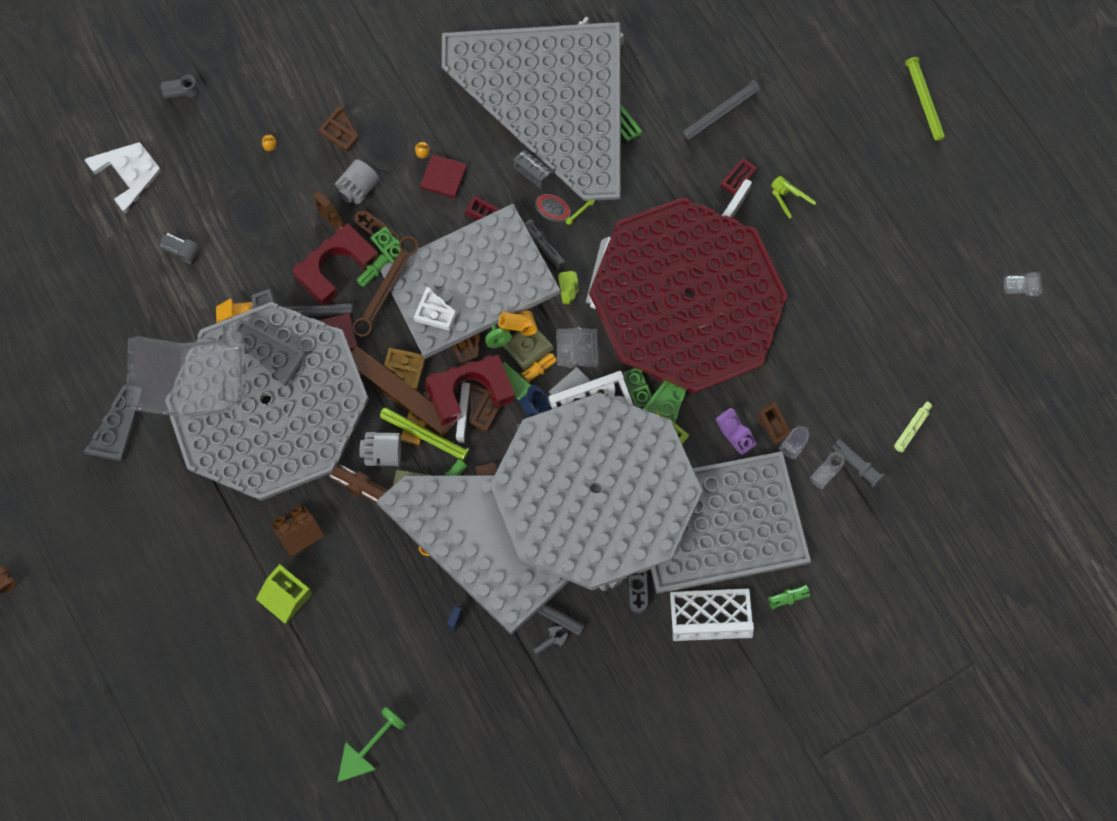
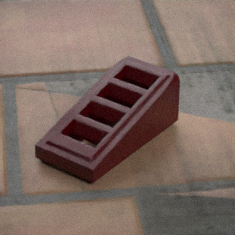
M473 195L464 214L473 219L480 220L486 217L488 211H492V214L500 209ZM474 205L478 206L476 211L472 210ZM481 208H485L483 214L481 215L479 213Z

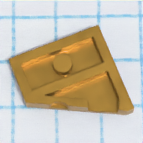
M389 348L384 366L417 391L426 359L421 354Z

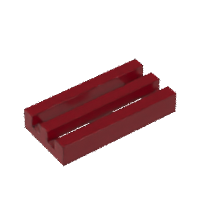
M742 158L721 182L720 187L726 188L727 192H731L735 196L746 179L749 180L755 174L757 167ZM745 164V168L739 173V175L733 180V182L730 185L727 184L732 179V177L738 172V170ZM749 169H751V170L749 171V173L743 178V180H742V181L736 186V188L734 189L733 187L737 184V182L744 176V174H745Z

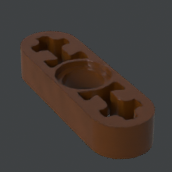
M359 211L354 217L356 226L370 237L374 235L372 232L374 227H381L383 229L386 226L367 211ZM366 217L367 223L364 221L360 223V218L364 219ZM386 226L393 237L400 242L398 234Z

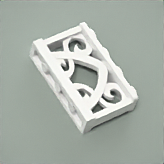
M621 371L548 397L549 404L554 409L557 408V404L561 403L563 406L572 403L575 398L583 399L586 398L588 393L592 396L597 394L598 390H603L604 395L633 405ZM619 383V386H620V389H621V391H622L623 397H621V396H615V397H614V395H615V385H614V384Z

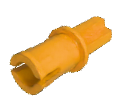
M549 353L538 362L535 361L534 365L521 373L522 378L529 383L539 374L543 375V371L556 363L555 356Z

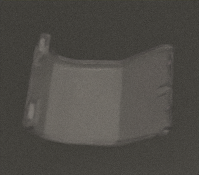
M229 324L223 326V339L218 341L177 343L140 336L128 339V353L131 356L128 355L127 371L131 373L127 374V390L131 392H127L126 406L130 407L131 410L187 417L215 415L234 411L244 399V334L239 328Z

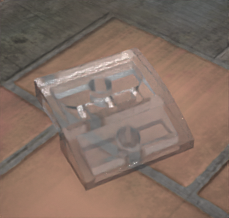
M568 328L556 330L557 366L575 368L578 365L596 367L598 365L597 329Z

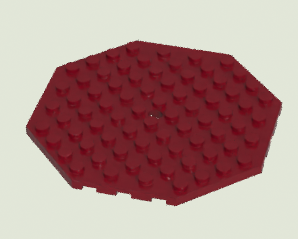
M682 197L617 221L590 288L589 295L620 362L692 393H697L760 368L763 365L788 294L756 228L747 227L738 223V220L726 215L722 216L715 213V210L703 205L699 206L690 202V199ZM685 290L692 291L694 295L692 299L684 296Z

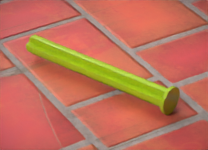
M910 58L905 62V65L910 70L935 141L942 140L945 135L919 66V58Z
M383 408L380 413L382 419L461 459L462 462L469 452V448L464 449L387 408Z

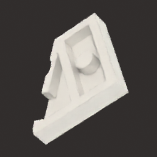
M426 287L414 315V321L450 331L457 314L455 310L445 304L444 300L435 295L429 287Z

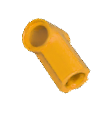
M522 311L519 314L502 312L499 315V328L521 331V334L524 336H530L537 332L536 322L531 311Z

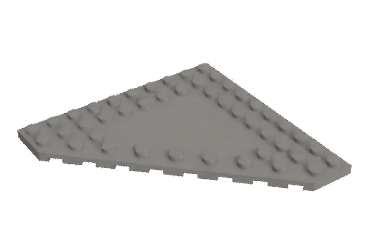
M620 22L442 33L443 70L546 166L553 170L584 201L621 199Z
M404 476L376 501L377 505L511 635L569 582L566 579L518 559L490 488V483L494 476ZM599 485L593 486L590 490L593 493H599L601 487Z

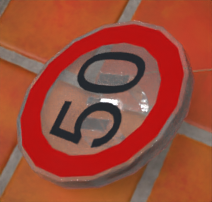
M543 194L536 199V209L546 219L562 222L569 218V206L561 198L552 194Z

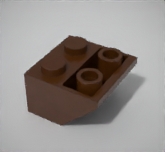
M304 504L294 507L290 513L276 518L270 524L290 557L324 537L315 519Z

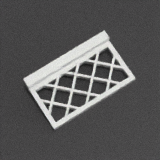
M749 589L670 592L673 641L753 637L754 626ZM737 595H745L746 601L741 606L733 600ZM717 596H723L727 601L720 606L713 600ZM697 597H703L707 602L700 607L694 600ZM675 598H684L687 603L680 608L675 604ZM710 603L718 609L713 616L704 610ZM729 603L738 608L733 615L724 610ZM690 604L698 610L693 617L684 611ZM741 611L747 616L748 622H739L735 617ZM720 612L729 618L725 623H720L715 619ZM700 613L709 619L704 624H700L695 620ZM680 614L689 619L686 624H676V619Z

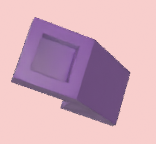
M732 408L716 418L722 433L739 454L743 455L757 444L750 430L741 424L735 410Z

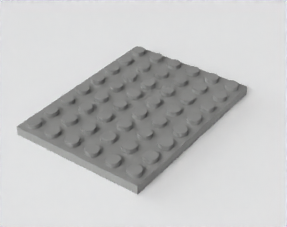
M513 204L419 248L415 255L409 257L390 290L424 359L498 324L499 315L502 312L519 314L561 293ZM391 262L384 265L380 270L384 278L392 266ZM426 287H429L435 295L444 300L446 305L455 310L457 315L450 331L414 321V315Z
M783 452L693 468L702 489V496L672 561L654 566L651 572L656 594L810 564L811 560Z

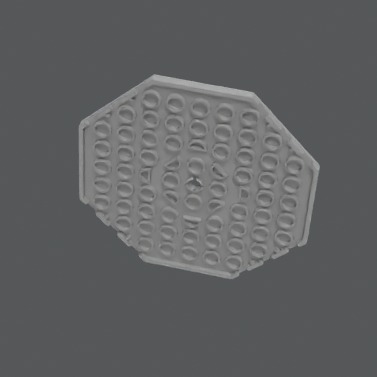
M273 302L201 329L194 347H191L185 359L186 362L173 383L174 386L170 394H167L164 400L187 469L261 501L332 473L369 400L343 330L328 326L321 321L308 318L301 313L283 308ZM240 319L305 352L306 356L287 386L283 385L232 337L231 333ZM265 396L271 397L268 405L262 404V399Z
M597 393L523 419L490 483L491 491L497 502L518 559L590 590L600 588L601 585L607 583H614L625 579L626 576L634 573L638 574L647 571L656 565L671 562L702 496L700 484L671 420L602 393ZM599 485L601 487L599 493H593L590 490L593 486Z

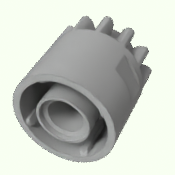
M356 159L335 183L336 189L339 190L338 195L348 203L354 202L358 205L378 183L379 177L370 166Z
M366 432L365 439L360 441V457L365 458V466H399L401 459L400 433Z

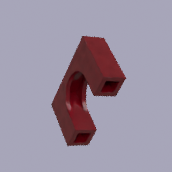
M348 223L344 227H339L331 238L325 239L317 250L311 251L307 258L297 263L292 270L294 278L321 305H328L338 296L336 288L321 274L322 265L328 258L334 255L349 256L366 271L367 266L374 263L379 257L378 252Z
M491 355L486 356L477 362L470 361L462 367H452L446 372L440 374L433 373L426 378L425 386L442 426L460 420L461 410L454 396L453 389L462 381L475 380L482 383L487 388L495 408L513 403L515 393L499 355L493 357Z

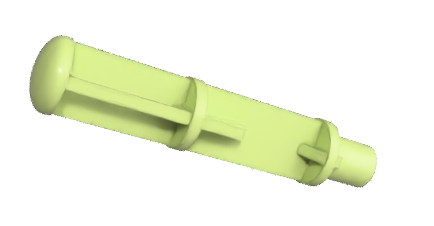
M926 402L922 408H919L894 445L897 451H905L925 419L929 416V411L932 408L931 403Z

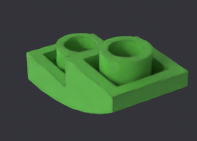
M385 226L371 236L370 239L393 264L400 252V242L393 237Z
M504 362L502 365L513 388L515 397L519 400L527 393L531 385Z
M633 368L622 372L633 405L638 408L645 406L652 396L648 385L645 383L642 371Z

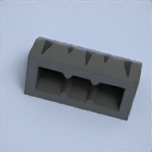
M523 151L513 159L514 168L540 189L556 175L553 170L529 151Z

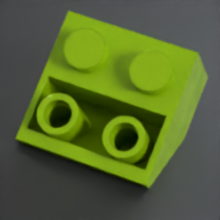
M279 564L266 579L256 600L283 623L287 624L312 596V593L307 586Z

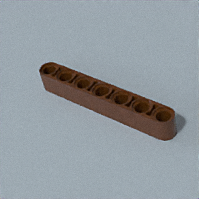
M355 347L351 351L360 377L407 413L410 411L411 415L417 420L421 419L432 432L443 437L455 424V422L442 426L432 402L359 347Z

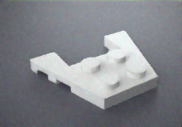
M140 142L85 159V162L94 174L112 165L129 187V190L114 199L124 214L129 211L132 203L139 199L142 191L145 188L147 189L161 172L158 165Z

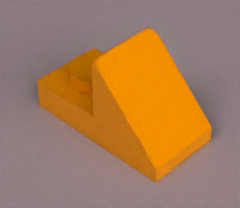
M228 299L216 306V323L252 310V302L234 304L232 299Z

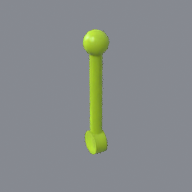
M587 200V203L572 217L566 219V223L568 225L572 224L573 220L589 205H594L595 200Z

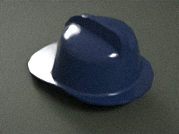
M536 385L529 386L527 393L519 399L524 412L530 417L552 410L548 396Z

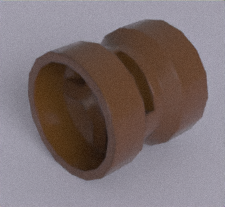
M5 566L0 567V594L9 592L17 584L14 578L9 576L10 572Z

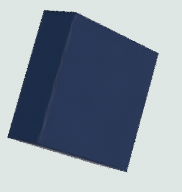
M458 607L453 608L447 622L449 630L455 632L462 616V609Z

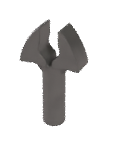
M555 626L548 628L549 638L535 646L533 652L538 655L552 644H558L561 648L566 642L568 635L566 633L561 638H555L556 633L563 630V627Z

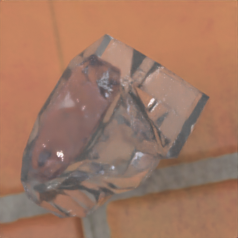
M803 426L794 428L779 447L781 452L787 457L795 459L808 442V429Z

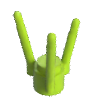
M782 176L776 178L771 185L774 189L772 193L778 199L789 219L792 216L780 194L786 195L791 191L796 196L803 197L813 205L816 204L814 200L795 188Z

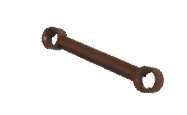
M406 236L401 239L399 243L400 252L363 317L354 322L353 331L358 337L366 338L372 333V322L409 257L418 252L419 245L414 237ZM406 240H413L412 242L415 245L414 251L406 252L404 250L405 244L403 243ZM361 321H366V324L369 326V331L366 334H360L357 324Z

